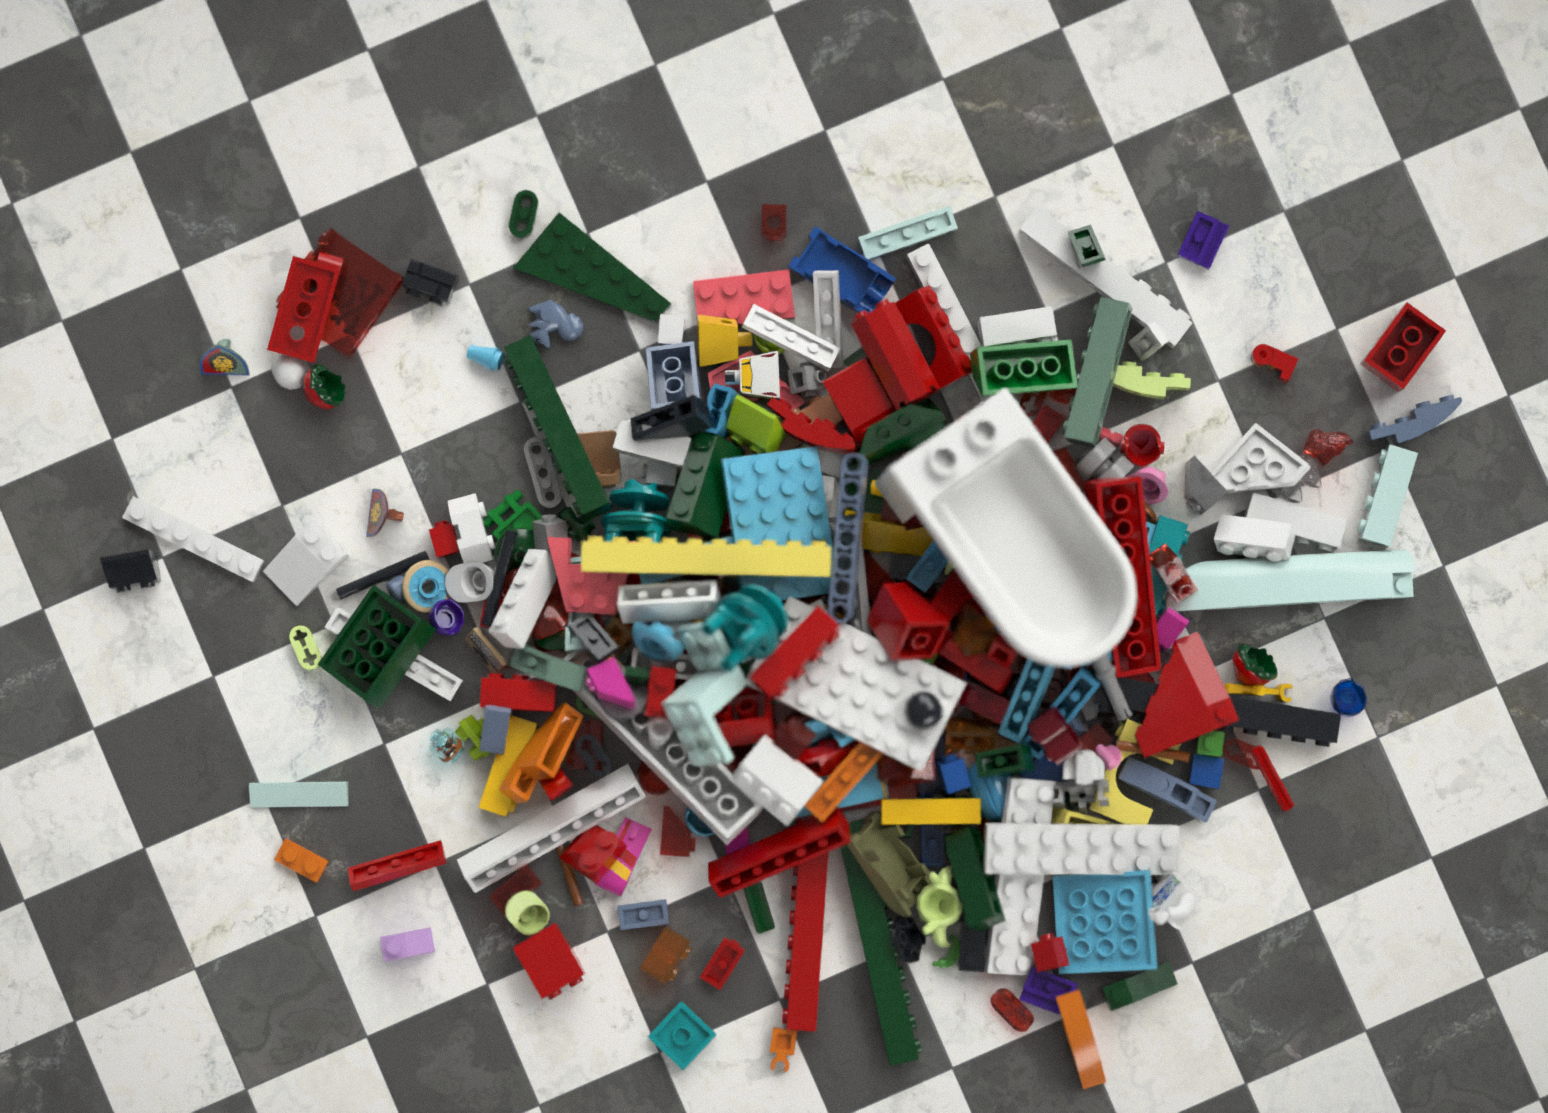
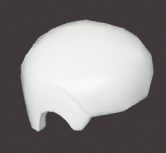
M283 354L275 356L271 366L272 374L281 387L290 390L303 386L304 375L310 370L307 361Z

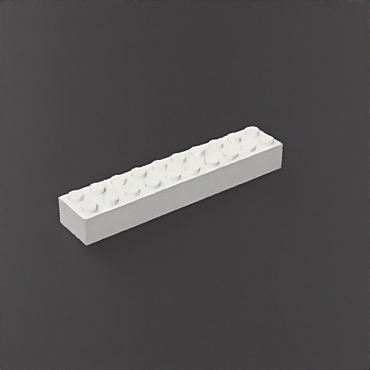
M587 650L572 651L563 659L587 668L598 665ZM612 655V656H610L609 658H607V659L604 660V661H607V660L613 658L614 656ZM615 658L620 670L625 671V667ZM586 682L582 692L571 689L726 845L762 812V805L729 780L733 774L723 764L694 766L674 726L672 736L667 741L655 742L648 734V725L655 717L645 715L646 706L639 715L628 720L614 719L605 713L595 691L590 692Z

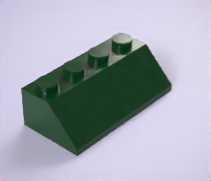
M699 432L693 435L666 516L671 530L718 539L728 508L721 460L745 456L744 449L715 434Z

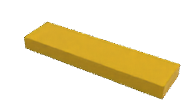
M980 798L881 799L882 825L980 823Z

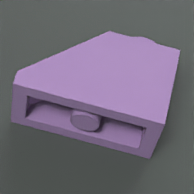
M431 927L380 937L384 961L435 952Z

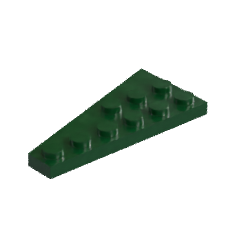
M560 212L513 267L517 271L551 282L562 288L625 310L655 323L660 319V314H664L671 306L667 299Z

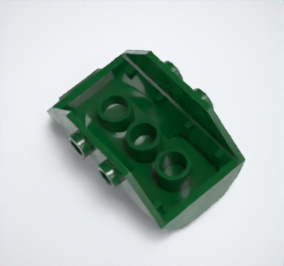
M929 398L915 405L911 403L904 407L901 405L899 410L867 427L861 448L857 446L859 450L857 453L865 456L868 465H870L877 459L890 456L903 449L914 451L923 445L924 442L947 428L944 414ZM855 457L850 461V468L853 471H857L860 468V461Z

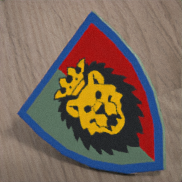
M229 339L220 340L217 345L204 352L200 359L201 374L250 376L246 361L238 353L230 349L231 340Z

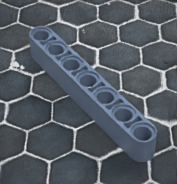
M859 453L846 455L841 466L828 615L838 624L849 622L855 612L868 461L865 456ZM854 457L860 461V468L857 471H853L850 468V461ZM851 482L858 486V492L855 496H851L847 490ZM848 507H852L856 512V516L852 521L848 520L845 516V511ZM847 531L853 535L851 545H846L843 541V535ZM844 556L851 560V566L848 570L843 569L840 563ZM841 581H845L849 586V590L845 595L838 590V585ZM840 605L847 612L844 619H840L836 615V609Z

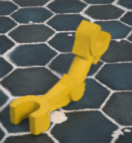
M1225 683V689L1228 694L1258 696L1268 694L1275 695L1279 702H1291L1292 698L1284 696L1285 689H1292L1293 685L1289 683L1278 684L1275 689L1265 688V686Z

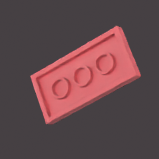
M789 269L693 281L697 315L734 319L737 321V325H743L753 304L784 320L795 319Z

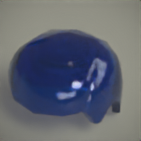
M1353 678L1340 680L1332 688L1330 704L1342 716L1353 717L1359 715L1366 707L1367 696L1364 686L1355 682Z

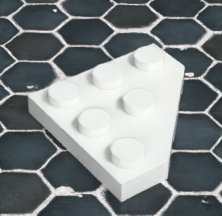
M1255 423L1210 473L1228 491L1226 494L1295 486L1311 467L1306 461Z

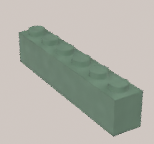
M1101 297L1099 304H1095L1093 310L1094 325L1089 328L1087 333L1088 348L1083 351L1081 356L1082 371L1081 374L1078 373L1076 376L1078 388L1075 397L1072 396L1069 402V411H1071L1069 420H1065L1063 425V434H1065L1064 437L1069 443L1093 448L1098 444L1133 310L1128 302Z

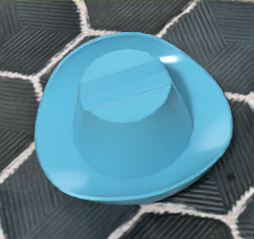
M638 621L633 624V641L639 651L647 658L656 662L666 663L677 659L683 653V644L674 639V632L669 626H664L660 622H654L650 626H646Z

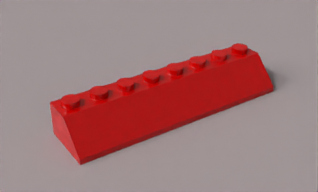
M1111 477L1084 481L1086 500L1126 555L1136 584V605L1133 618L1122 639L1111 649L1112 661L1110 663L1116 668L1114 675L1116 678L1160 671L1161 660L1142 477Z

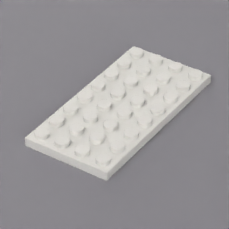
M789 596L784 605L788 618V627L785 633L778 638L777 647L815 608ZM845 623L839 624L840 637L831 646L827 644L821 650L823 652L822 656L815 663L810 662L804 668L806 670L804 675L797 681L793 679L787 685L788 691L780 699L776 697L775 700L922 772L966 683L919 659L891 660L878 639ZM767 658L756 659L746 678V681L748 683L747 686L759 692L761 691L752 682H750L749 676ZM920 691L934 694L939 698L943 707L941 720L934 727L925 730L911 725L904 715L906 700L913 693Z

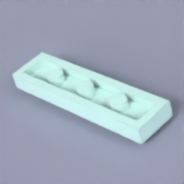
M947 206L860 236L858 240L864 257L871 260L958 230L951 207Z

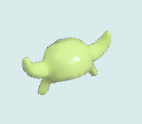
M952 865L942 868L938 875L935 872L930 873L929 879L932 883L925 886L917 896L916 909L921 921L927 924L923 927L922 931L925 935L931 933L933 942L942 948L950 946L946 938V928L956 923L963 913V904L957 895L958 890L952 886Z

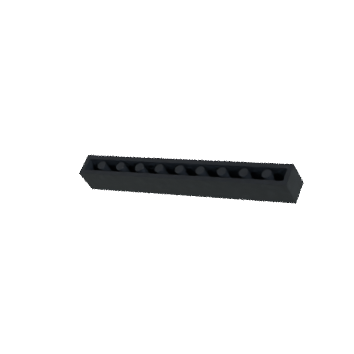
M1116 678L1132 715L1137 716V711L1144 712L1151 695H1155L1159 684ZM1101 682L1098 689L1094 692L1093 704L1099 705L1098 710L1112 712L1113 707ZM1229 696L1239 720L1220 728V730L1233 731L1234 727L1243 728V733L1257 735L1258 731L1267 732V737L1281 739L1282 735L1291 736V741L1305 743L1306 739L1315 740V745L1329 747L1330 743H1337L1341 714Z

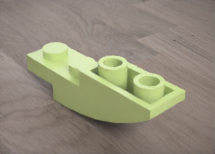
M1122 362V366L1118 365L1113 387L1138 396L1164 399L1166 397V390L1188 391L1191 378H1185V374L1171 373L1170 377H1160V373L1147 372L1146 376H1142V366H1136V362Z

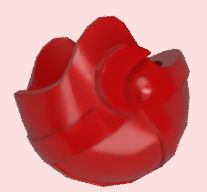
M1137 424L1126 431L1124 440L1121 441L1120 453L1124 454L1131 463L1143 467L1154 463L1161 454H1164L1165 443L1161 442L1160 435L1153 426Z

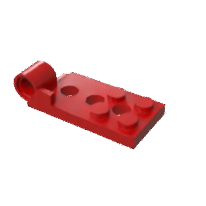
M320 252L317 262L293 256L267 350L315 363L344 258ZM313 279L316 281L318 287L314 293L304 291L303 284L306 280ZM300 303L310 305L311 312L308 316L302 317L298 315L296 309ZM294 326H300L304 329V337L302 339L294 340L291 338L290 330Z

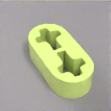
M305 626L294 627L290 632L289 638L299 663L305 669H317L319 667L317 664L322 656L312 632ZM300 630L302 633H307V636L304 638L307 646L303 647L301 641L295 640V637L298 636L297 631ZM306 649L309 650L311 655L317 656L312 666L310 663L304 662L307 658Z

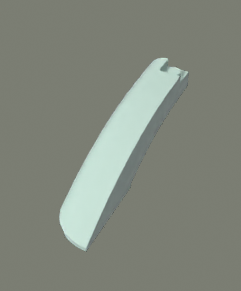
M1406 549L1290 555L1289 561L1280 560L1278 562L1261 557L1205 561L1186 568L1176 578L1168 590L1165 611L1169 607L1179 612L1414 597L1412 572H1415V565L1411 553Z

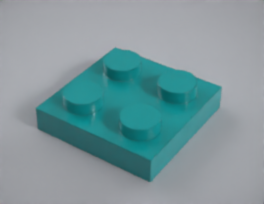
M681 1000L648 1035V1038L684 1070L717 1034Z

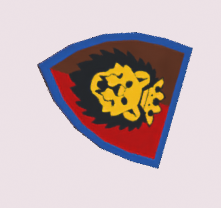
M372 489L366 537L376 536L382 529L386 519L403 521L404 518L403 512L388 508L386 495L380 489Z

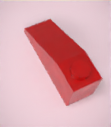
M559 767L554 778L538 780L551 800H557L575 786L561 767Z

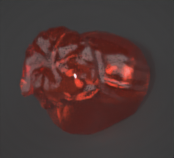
M1313 429L1309 433V437L1304 445V454H1310L1311 458L1317 459L1321 467H1325L1335 456L1341 455L1346 446L1352 445L1353 440L1344 432L1326 433L1320 429Z

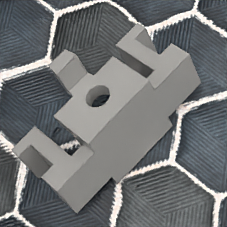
M1068 779V781L1056 782L1054 786L1055 795L1059 794V799H1054L1055 808H1065V792L1070 794V803H1078L1080 813H1087V803H1095V791H1098L1099 806H1109L1108 797H1104V793L1109 792L1108 780H1092L1091 784L1081 785L1076 784L1075 779ZM1081 794L1086 795L1083 799L1079 798Z

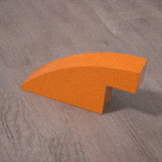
M567 703L559 706L523 748L506 775L499 791L516 803L528 802L538 780L555 777L583 715Z
M1077 989L1055 996L1061 1015L1060 1020L1082 1088L1086 1089L1105 1083L1104 1070L1080 990Z

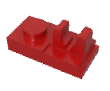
M724 937L699 978L721 990L745 952V949L740 947V943L734 939L729 940Z

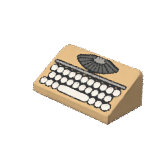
M479 627L473 628L465 637V641L492 673L498 674L508 666V662Z

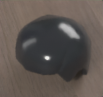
M920 691L913 693L905 702L904 715L909 723L916 728L924 730L932 728L942 718V704L939 698L930 692Z

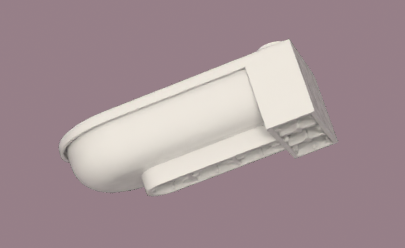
M1007 388L989 398L892 465L874 483L902 523L915 515L919 517L1000 633L1022 655L1049 666H1079L1094 661L1109 652L1126 633L1133 618L1136 605V584L1131 565L1118 543Z

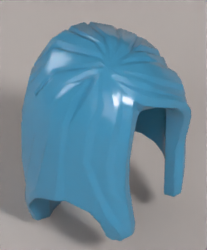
M975 762L968 772L971 787H968V791L973 798H980V813L986 819L1000 822L1003 818L1007 778L1012 776L979 778L977 763Z

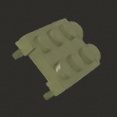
M872 811L865 818L866 823L863 824L862 829L858 833L850 835L851 842L847 846L885 903L902 917H910L912 913L909 908L917 903V896L921 893L922 889L932 883L928 877L930 872L924 863L920 864L911 849L898 838L904 835L899 824L887 826V824L882 825L879 812Z

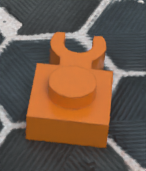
M773 1027L770 1052L776 1053V1057L771 1061V1070H775L776 1062L782 1061L785 1064L784 1072L788 1071L789 1061L786 1057L787 1055H794L797 1030Z

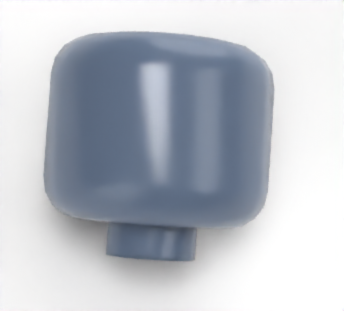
M402 575L396 576L386 584L389 595L399 603L405 600L402 592L404 578Z

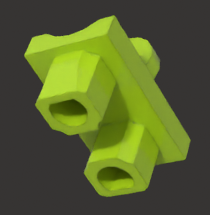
M471 714L458 723L460 726L454 732V735L462 743L468 738L473 741L475 745L468 752L476 761L484 756L486 758L493 753L480 751L484 720L480 718L477 721Z

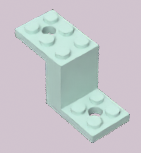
M704 622L682 624L676 629L698 672L662 703L694 766L727 764L734 758L713 715L748 684L739 665L732 672L724 671L721 668V659L727 656L731 650L720 628L711 636L703 634L700 627Z

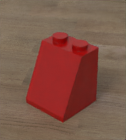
M884 583L867 619L868 624L891 660L933 659L950 624V620L905 583Z

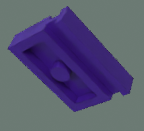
M1197 211L1177 256L1209 270L1230 225Z
M1031 966L1019 1000L1060 1015L1055 996L1076 990L1078 983L1046 971L1037 972V968Z

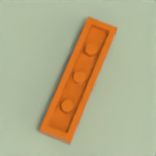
M860 742L804 806L823 822L884 753Z

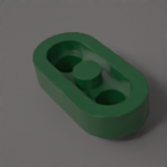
M530 190L518 192L513 202L509 230L514 237L519 239L530 236L535 224L539 201L535 193ZM528 199L531 201V205L523 207L522 202ZM519 223L526 225L523 231L517 229Z

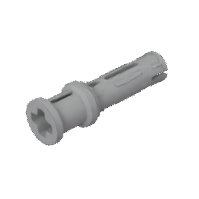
M1106 653L1098 659L1091 661L1096 671L1094 675L1096 679L1101 680L1117 720H1125L1127 716L1130 717L1132 715V712L1114 675L1116 668L1114 665H1111Z

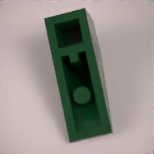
M1167 961L1157 965L1158 969L1143 970L1101 986L1100 988L1110 1011L1119 1009L1177 985L1178 983L1170 962Z

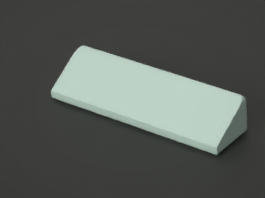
M348 782L249 783L250 807L349 806Z

